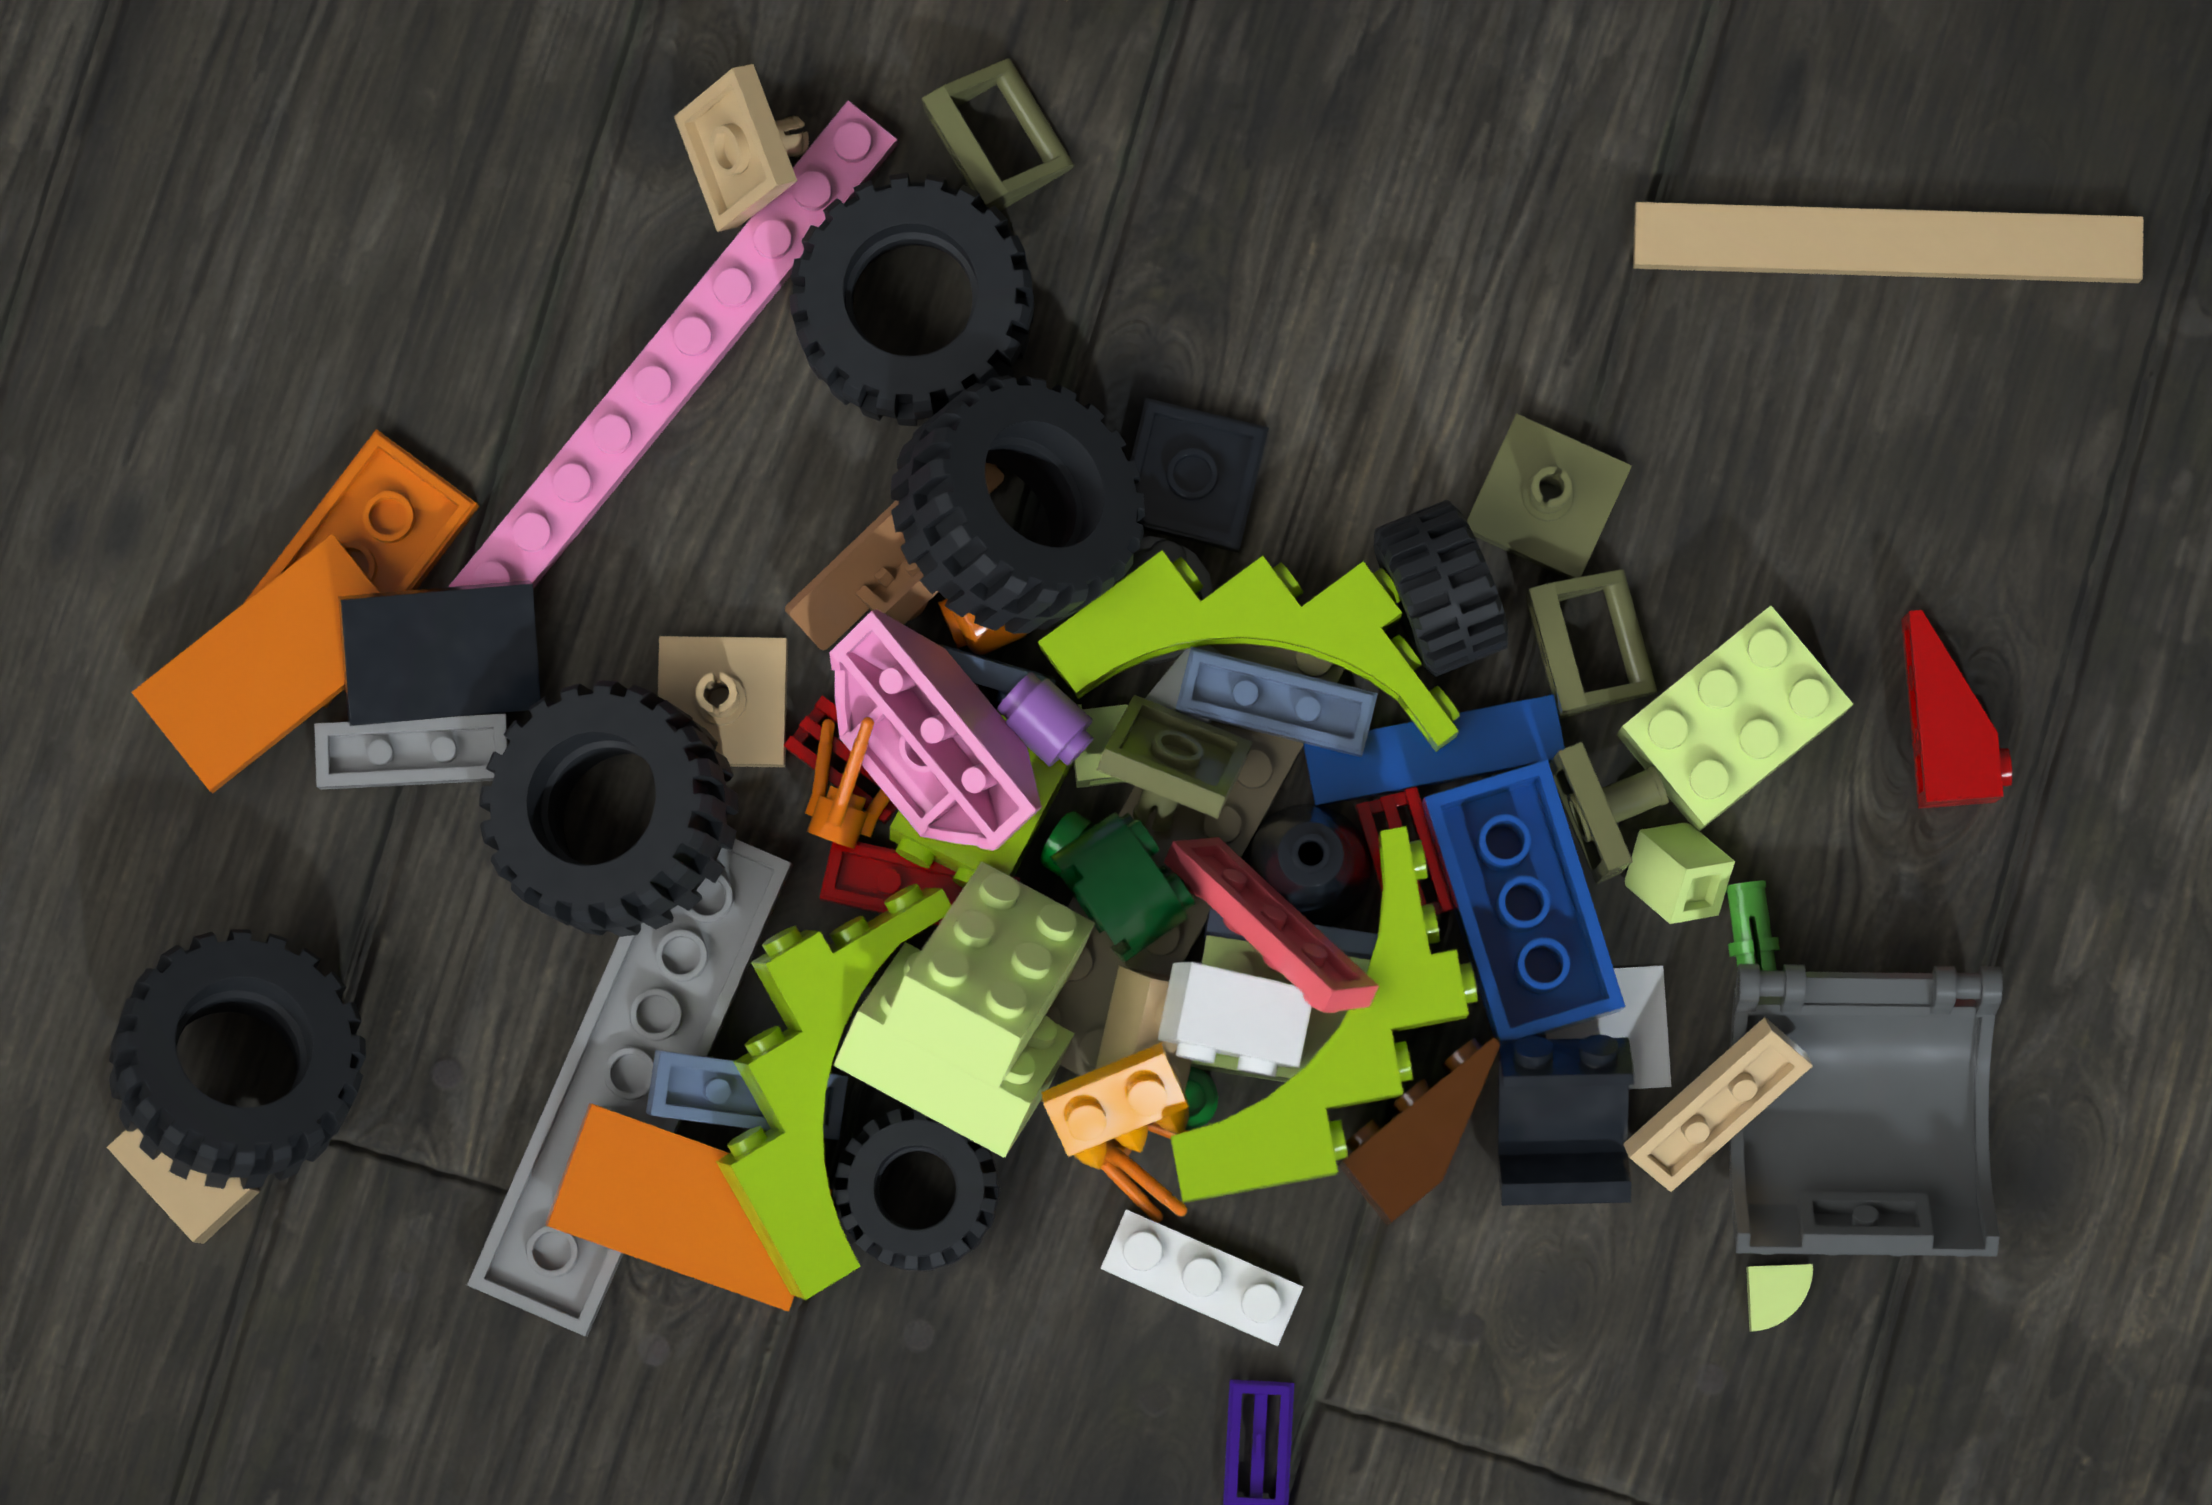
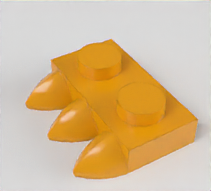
M1162 1042L1041 1092L1043 1104L1068 1157L1073 1155L1082 1163L1099 1170L1106 1156L1108 1140L1114 1138L1124 1147L1141 1153L1146 1143L1149 1123L1155 1121L1165 1130L1174 1134L1184 1133L1189 1118V1105L1186 1094Z

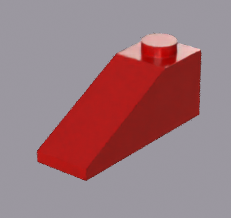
M1922 610L1909 611L1901 621L1918 809L1995 803L2004 796L2003 787L2012 785V762L2009 748H1999L1997 730Z

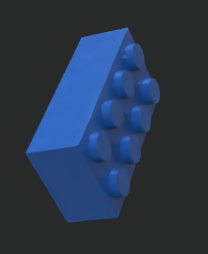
M1548 760L1424 797L1422 807L1493 1037L1499 1042V1040H1519L1527 1036H1542L1620 1012L1626 1007Z

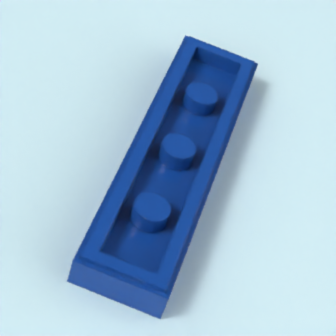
M1554 694L1460 712V717L1452 722L1459 731L1457 737L1437 752L1434 751L1413 722L1369 730L1362 758L1303 743L1315 806H1326L1403 791L1416 786L1419 788L1522 768L1545 760L1551 762L1558 751L1565 749Z

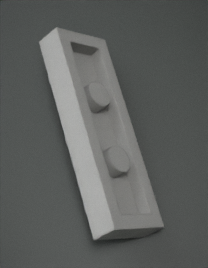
M492 714L350 726L348 722L314 724L317 788L324 790L493 781L495 774L487 770L486 767L493 751L502 755L509 745V739L503 735L509 728V718L506 714Z

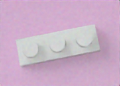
M1127 1209L1100 1268L1277 1347L1303 1289V1286Z

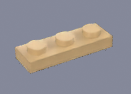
M1764 1017L1623 1143L1629 1158L1667 1190L1672 1192L1813 1066L1807 1053Z

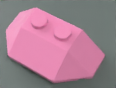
M876 609L871 611L829 652L831 670H835V704L839 737L851 752L863 718L871 717L874 720V727L862 766L921 837L996 850L1042 808L1027 746L1005 723L1006 721L945 648Z

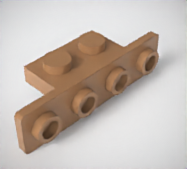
M985 463V478L989 494L1003 482L1004 475L996 465ZM898 501L891 504L786 605L785 612L819 649L827 650L869 609L871 611L877 609L904 625L907 621L919 616L926 608L928 601L938 593L936 591L931 594L919 581L924 577L923 573L915 562L910 565L908 564L901 550V546L906 541L902 532L895 533L891 510L899 505Z

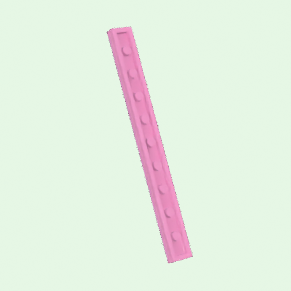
M850 101L846 102L793 167L797 182L749 220L448 587L530 580L533 583V589L791 276L794 259L801 258L803 254L802 239L811 225L819 227L826 219L823 210L836 198L844 204L855 197L853 187L869 181L897 147L898 141L893 135Z

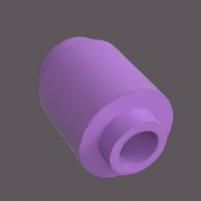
M1032 672L1027 674L1009 692L997 708V711L1007 719L1005 723L1049 767L1059 759L1069 766L1094 738L1086 731L1093 719L1051 680L1046 678L1041 681Z

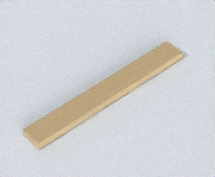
M1636 202L1634 207L1633 269L2140 283L2143 279V217Z

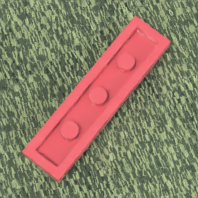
M1219 837L1172 842L1164 863L1184 881L1183 884L1190 893L1202 898L1223 918V923L1228 929L1243 936L1263 955V961L1270 968L1282 973L1303 993V998L1309 1005L1327 1013L1370 1007L1379 985Z

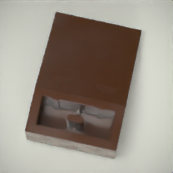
M1495 1037L1483 1047L1475 1038H1472L1441 1065L1448 1073L1445 1078L1432 1088L1423 1078L1394 1102L1392 1108L1398 1114L1397 1117L1382 1129L1373 1119L1345 1142L1348 1157L1340 1163L1339 1167L1387 1226L1443 1181L1500 1047Z

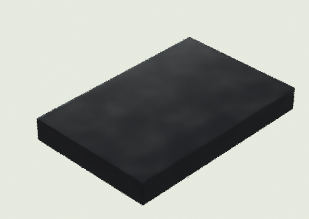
M530 580L338 596L347 718L350 726L525 711L541 700L533 583Z

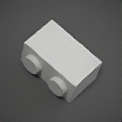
M1193 962L1173 963L1157 1040L1178 1044L1176 1056L1214 1064L1216 1053L1239 1058L1237 1070L1268 1077L1276 1076L1277 1067H1299L1311 1005L1305 1001L1303 993L1296 986Z

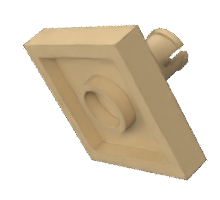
M754 64L732 68L674 116L717 232L738 228L797 182L789 157L804 155L809 145L808 132L790 135V131L802 129L805 126L804 122L797 116H790L778 121L774 120Z
M659 636L658 696L693 717L696 723L706 728L718 742L715 751L728 759L730 767H785L786 748L783 745L786 742L787 638Z

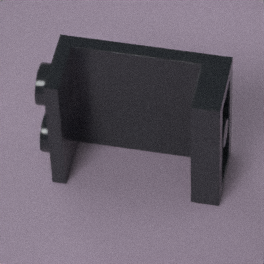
M1596 1034L1576 1039H1546L1539 1036H1527L1519 1040H1499L1498 1178L1501 1206L1631 1203L1632 1181L1628 1154L1623 1145L1628 1140L1629 1085H1634V1069L1629 1037L1612 1038L1607 1035Z

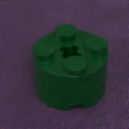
M1113 812L1055 852L1050 858L1057 867L1063 870L1060 876L1088 918L1095 923L1094 926L1098 932L1101 933L1105 930L1114 943L1110 948L1124 963L1188 919L1185 911L1196 903L1174 872L1170 873L1164 865L1160 868L1156 866L1151 856L1160 850L1140 820H1134L1129 813L1120 818L1117 813Z

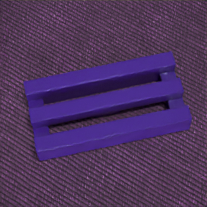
M1230 1379L1223 1505H1288L1294 1383ZM1242 1393L1255 1394L1249 1498L1237 1497ZM1268 1395H1280L1275 1499L1262 1498Z

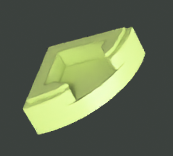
M1813 1264L1746 1267L1749 1332L1774 1327L1788 1319L1800 1307L1811 1285Z

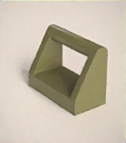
M1010 58L943 85L922 98L926 116L968 186L980 193L981 202L988 208L996 206L1001 211L1074 167L1072 160ZM996 84L1044 162L1002 182L957 109L960 105Z
M1624 569L1552 582L1528 589L1525 599L1551 694H1554L1559 719L1658 692ZM1603 590L1629 684L1584 693L1559 601Z

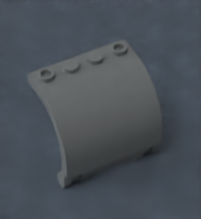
M1738 964L1736 988H1734L1730 1048L1766 1017L1807 1053L1813 1066L1729 1140L1730 1194L1736 1253L1957 1257L1998 1255L2000 1235L1992 1190L1989 1152V1078L1995 1015L2002 1001L2003 983L2001 967L1980 966L1978 973H1956L1955 966H1934L1933 973L1806 972L1804 964H1784L1783 971L1760 970L1759 964Z

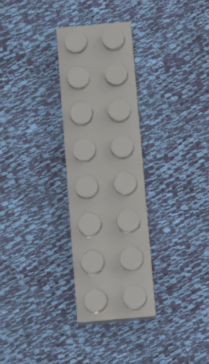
M737 839L734 841L733 849L721 848L716 862L725 868L716 883L705 879L697 888L703 899L690 911L677 905L671 909L674 917L673 922L658 929L641 923V930L638 935L619 937L467 1286L588 1337L624 1253L546 1226L545 1222L589 1103L676 1134L682 1119L646 1114L655 1050L710 1057L793 866L791 862Z

